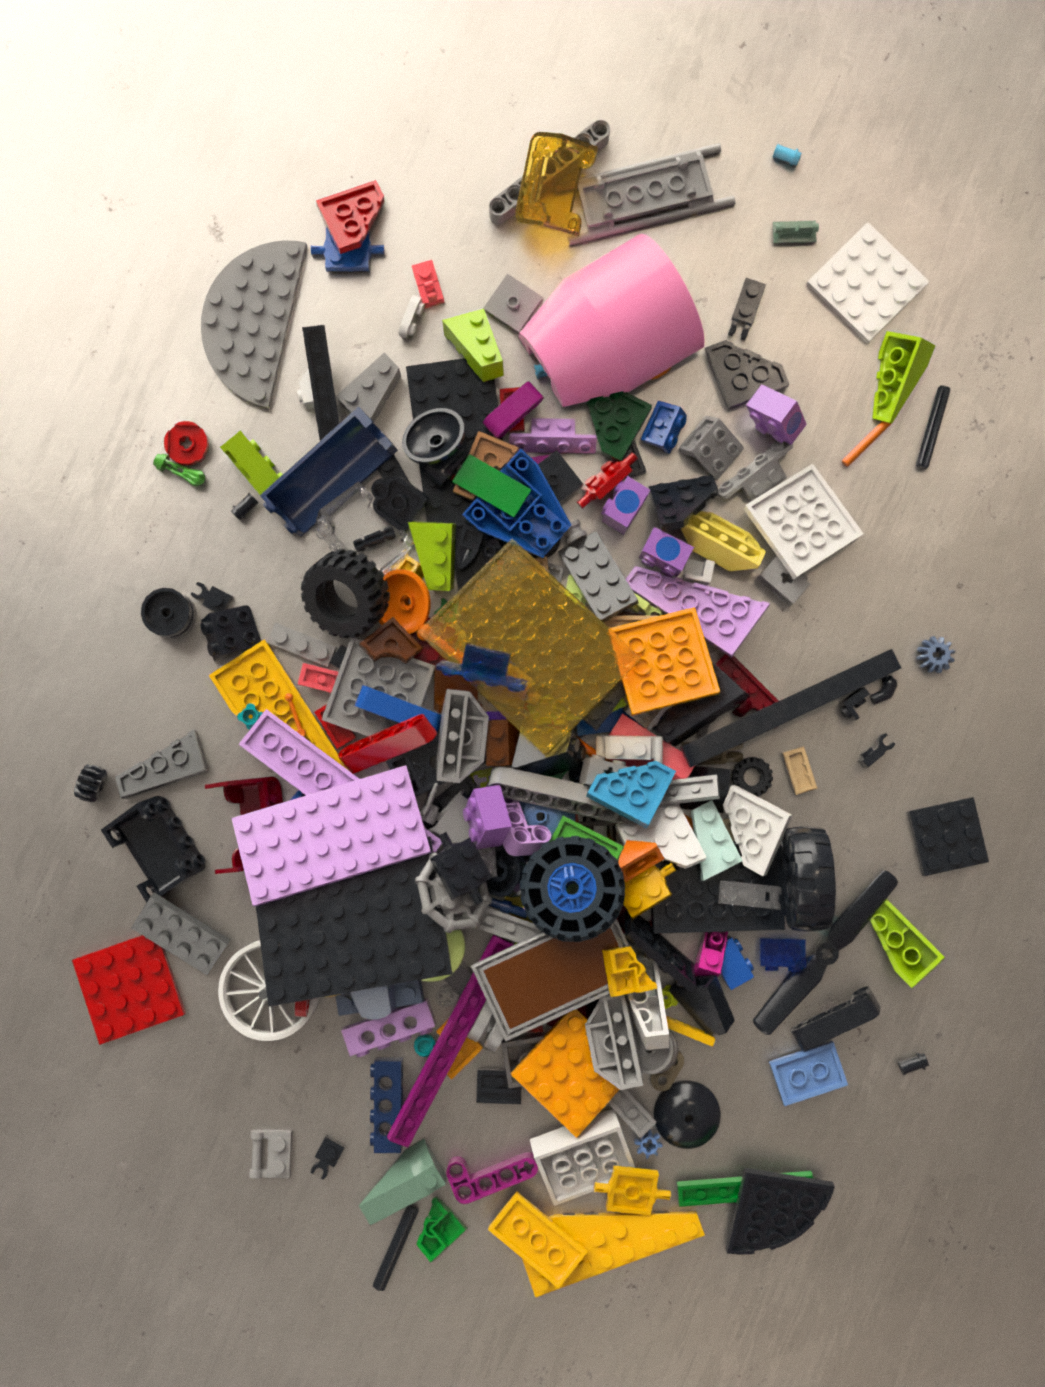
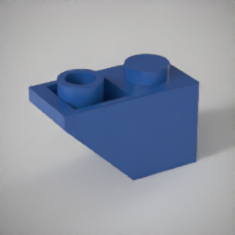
M728 935L721 976L727 987L733 990L754 978L751 972L754 970V967L748 958H743L741 954L743 948L738 939L733 940Z

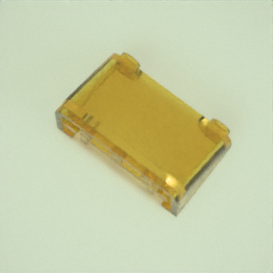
M536 132L533 134L529 143L515 215L517 221L579 237L582 220L578 214L572 213L581 168L588 169L593 166L596 161L598 147L563 133Z

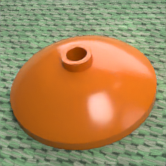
M396 569L389 571L383 577L389 587L387 590L390 593V601L387 602L389 607L384 616L379 620V623L383 625L394 617L409 634H413L426 623L431 609L429 590L421 577L410 570Z

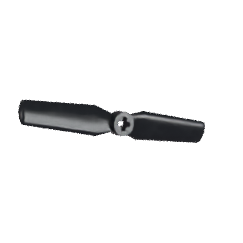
M883 870L832 924L825 941L820 942L816 946L815 953L813 952L795 965L753 1019V1023L759 1031L766 1035H771L820 983L827 965L837 961L839 951L853 942L898 885V880L892 873ZM831 948L830 953L832 956L830 958L827 956L822 958V949L828 950Z

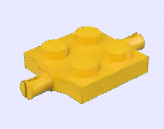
M672 863L661 870L654 865L625 882L623 905L627 908L632 918H636L672 895L665 877L676 871Z
M613 1165L611 1179L608 1184L594 1183V1192L607 1193L606 1210L612 1212L651 1216L652 1207L656 1199L670 1200L671 1197L670 1190H660L657 1188L659 1177L657 1170Z

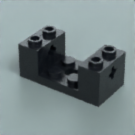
M439 736L427 744L386 761L390 770L407 766L416 797L433 789L435 783L438 786L446 783L444 781H436L437 769L430 765V759L437 755ZM484 757V762H483L480 766H483V765L486 764V759H485V757Z

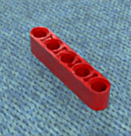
M420 714L347 745L338 753V758L354 774L429 743L435 738L437 731L424 714Z

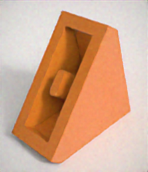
M626 840L618 863L624 880L627 882L665 858L656 843Z

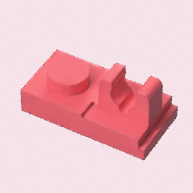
M429 260L412 265L420 297L422 298V303L425 304L424 309L445 303L433 261Z
M303 663L298 685L331 693L338 672Z

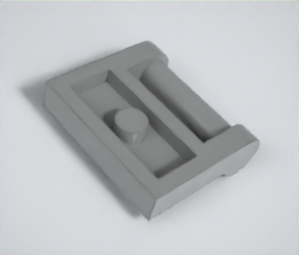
M252 1130V1169H250L249 1178H290L292 1130ZM262 1139H268L267 1168H261Z

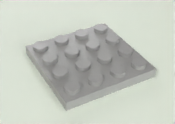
M351 638L322 720L370 736L394 726L398 722L354 706L362 685L421 707L435 665L415 658L407 664L392 657L373 661L359 646L363 640Z

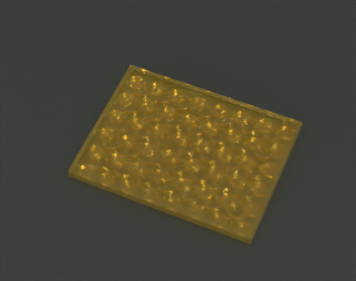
M513 538L418 631V634L544 756L641 660V657Z

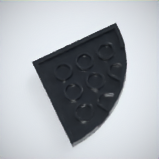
M744 1168L725 1248L727 1254H755V1251L767 1248L774 1250L794 1241L815 1224L814 1220L822 1210L826 1209L835 1188L832 1181Z

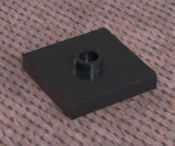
M557 450L538 464L559 503L583 486L582 481Z

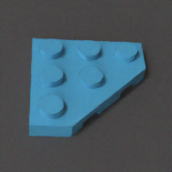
M653 761L639 767L632 766L619 769L614 773L598 774L586 797L647 829L676 771L658 761Z

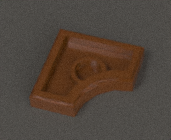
M394 617L361 641L359 645L373 661L392 657L399 659L404 664H407L422 652L423 649Z

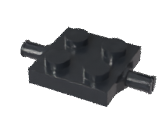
M447 832L439 835L438 837L444 849L439 854L430 858L451 900L469 893L475 906L483 902L484 900L477 889L482 883L491 879L492 876L474 842H471V837L459 843H452Z

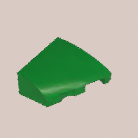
M437 1196L432 1199L429 1215L425 1218L423 1224L424 1229L416 1243L430 1263L438 1259L468 1229L456 1214Z

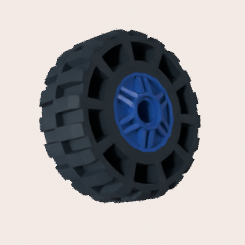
M580 836L555 838L556 840L549 843L546 842L537 852H534L523 869L522 881H520L522 905L533 924L552 938L565 942H582L593 939L609 929L620 914L625 898L623 873L618 861L609 850L594 840L581 838ZM570 884L579 885V890L576 894L570 895L567 893V887Z

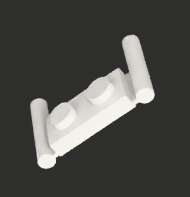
M596 735V755L603 756L606 759H654V761L663 764V736Z

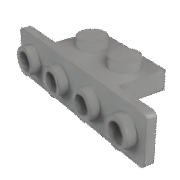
M778 441L773 443L769 450L756 456L754 461L747 467L741 468L737 475L723 482L718 489L717 496L728 499L739 489H742L748 501L751 502L774 488L787 477L778 459L794 447L793 444Z

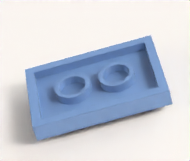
M832 1040L811 1049L801 1050L769 1061L784 1106L848 1085Z

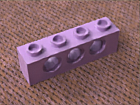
M428 997L424 998L425 1001L423 1003L396 1008L384 1018L378 1020L365 1019L345 1026L341 1031L349 1055L362 1057L369 1054L370 1049L377 1047L378 1050L391 1046L390 1042L399 1040L400 1043L411 1039V1035L420 1032V1035L432 1032V1027H435L437 1022ZM408 1016L415 1017L417 1025L408 1026L405 1018ZM393 1024L396 1032L393 1034L387 1033L384 1025ZM370 1031L374 1034L375 1039L367 1041L364 1039L363 1033Z

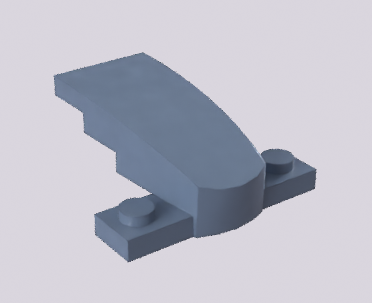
M421 980L335 996L339 1016L360 1013L363 1018L377 1020L386 1017L399 1006L419 1004L425 1001Z

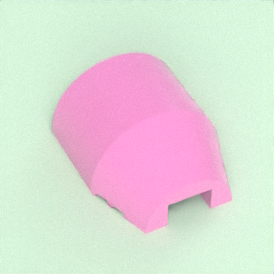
M644 234L637 235L566 277L518 334V338L528 354L534 353L551 379L552 391L563 407L587 402L595 397H608L610 394L624 391V393L629 392L702 349L705 343L699 314L684 281L659 245Z

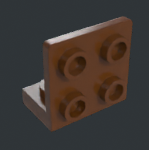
M435 665L434 710L437 713H442L447 689L471 692L482 707V703L478 701V676L464 665Z

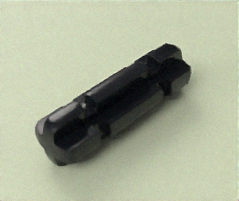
M389 526L384 528V531L378 530L364 536L363 539L358 538L354 540L353 544L356 551L360 552L365 550V547L370 548L385 542V539L395 538L396 534L393 527Z

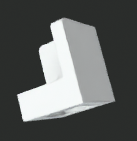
M688 559L685 565L683 581L708 586L711 583L715 561L706 560L705 562Z

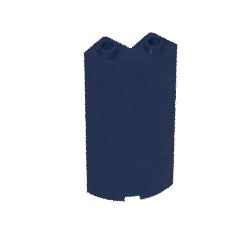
M357 407L260 495L265 501L263 506L271 514L275 512L281 516L286 522L284 524L285 528L292 535L296 533L302 537L391 458L398 449L374 424L369 416L360 407Z

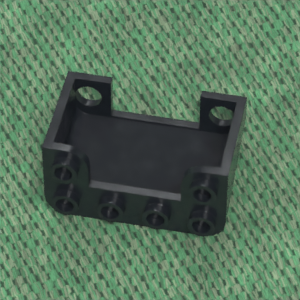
M154 796L138 802L101 829L112 848L126 844L147 877V881L136 886L146 903L151 897L146 887L150 888L153 893L163 897L205 869L204 856L200 854L194 845L192 837L187 834L181 820L175 815L169 801L164 797ZM111 831H113L117 835L118 840L113 838V836L111 835Z

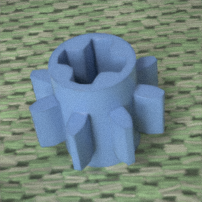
M650 1129L642 1138L634 1139V1143L640 1145L637 1148V1153L644 1152L646 1159L652 1154L658 1156L657 1148L663 1147L661 1142L656 1141L660 1138L659 1133L653 1135ZM651 1139L652 1143L649 1144V1147H645L644 1143Z

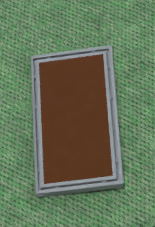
M616 919L605 932L593 939L582 942H565L552 938L542 932L472 964L471 969L479 982L506 1042L610 994L602 950L626 947L629 944Z

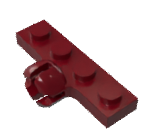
M725 654L716 663L751 696L739 703L732 711L734 715L743 717L752 709L757 712L779 701L734 655L731 658Z

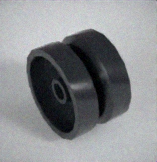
M173 588L156 589L147 595L142 603L141 617L144 625L149 631L164 638L177 639L184 637L192 630L196 623L197 612L194 603L189 597Z
M496 847L489 851L483 859L492 876L491 879L486 881L488 892L498 897H521L520 881H522V872L525 865L528 864L531 855L512 856L506 852L504 847Z

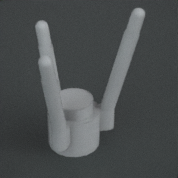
M437 783L434 784L433 789L428 791L420 812L422 820L434 825L436 820L439 821L457 797L455 795L439 813L440 808L432 804L438 788ZM461 789L458 794L463 795L465 790Z

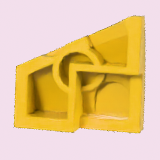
M631 946L602 950L611 997L657 989V984L649 978L645 972L646 968L637 960Z

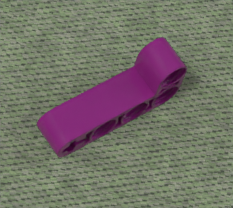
M524 1152L471 1174L466 1160L463 1157L455 1156L449 1160L446 1174L456 1200L461 1204H469L534 1177L538 1171V1166L533 1153ZM528 1161L532 1168L528 1169L527 1166H524V1162ZM459 1165L463 1171L457 1174L451 1170V1167ZM516 1165H518V1170L520 1169L519 1174L517 1173ZM508 1169L513 1172V1175L505 1178L501 1175V1172ZM483 1178H489L492 1184L483 1186L480 1181ZM466 1186L470 1188L471 1192L464 1195L459 1189Z

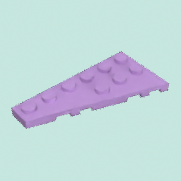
M637 566L633 568L626 578L634 593L665 614L695 607L705 641L731 658L770 606L768 602L751 600L750 597L733 595L728 593V591L695 582L693 584L683 581L681 578L664 576L659 572Z

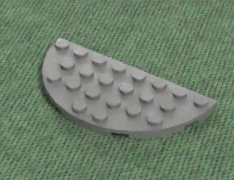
M273 241L258 245L238 255L217 275L209 288L202 308V343L214 372L236 395L253 405L268 410L270 409L307 244L302 241Z

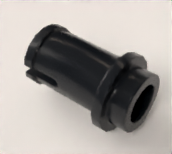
M248 493L236 506H232L231 512L239 520L245 519V515L259 502Z
M919 1052L916 1053V1056L898 1061L903 1075L919 1069L926 1070L925 1067L929 1066L925 1054H919Z

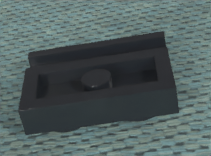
M477 1069L476 1103L521 1104L522 1086L508 1088L506 1069Z

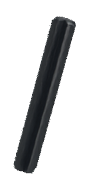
M940 385L937 389L916 463L918 468L927 469L929 467L951 390L948 386Z
M414 1204L406 1207L375 1277L373 1287L377 1291L385 1290L418 1215L419 1208Z

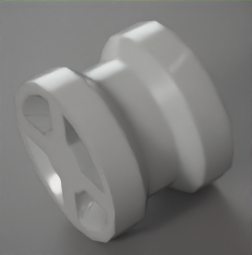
M579 519L570 522L572 525L563 534L567 538V545L587 536L586 532L580 528L581 523Z

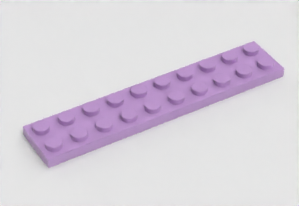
M267 709L239 743L241 747L305 795L359 780L358 777ZM425 828L427 837L432 839L433 852L436 853L441 847L442 842Z

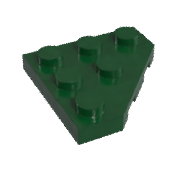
M624 391L610 394L608 397L591 398L586 404L601 453L615 461H623L649 415L652 405L627 392L624 393Z

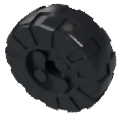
M800 826L788 828L780 843L783 906L786 923L794 931L813 932L829 929L833 924L836 899L835 867L829 836L826 830L821 827Z

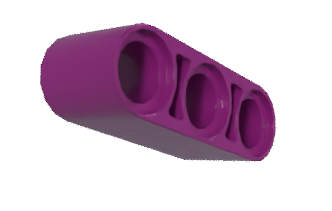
M527 381L484 419L483 424L495 438L500 439L543 401L544 397L530 381Z

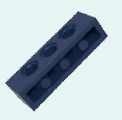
M376 1057L374 1064L370 1066V1077L374 1078V1086L370 1088V1100H374V1109L370 1110V1123H374V1132H370V1146H374V1153H401L403 1146L389 1141L387 1138L389 1132H384L381 1129V1124L388 1123L392 1127L403 1106V1057ZM381 1078H390L392 1085L389 1087L383 1086ZM381 1101H390L392 1108L384 1109L381 1106Z

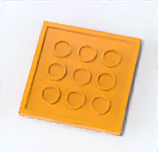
M695 607L608 629L632 716L720 693Z
M577 1009L564 1014L510 1073L576 1138L620 1090L594 1071L585 1028L587 1019Z

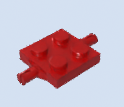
M631 452L623 461L612 460L602 465L601 471L596 476L593 475L585 481V486L581 488L585 495L577 501V504L584 509L591 501L595 499L601 500L633 471L630 465L638 459L636 455Z

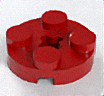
M181 421L176 423L165 434L164 448L173 461L184 466H191L204 461L209 449V439L205 431L196 423ZM186 438H189L192 445L185 449L181 443L185 442Z

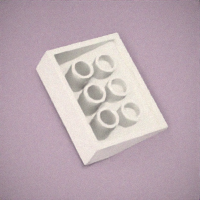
M614 1109L598 1114L577 1138L564 1126L530 1139L534 1159L554 1206L593 1192L595 1182L608 1184L611 1179L613 1165L636 1168Z

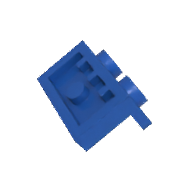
M657 401L641 441L662 448L665 453L670 454L672 448L677 444L681 428L686 424V413L680 406Z

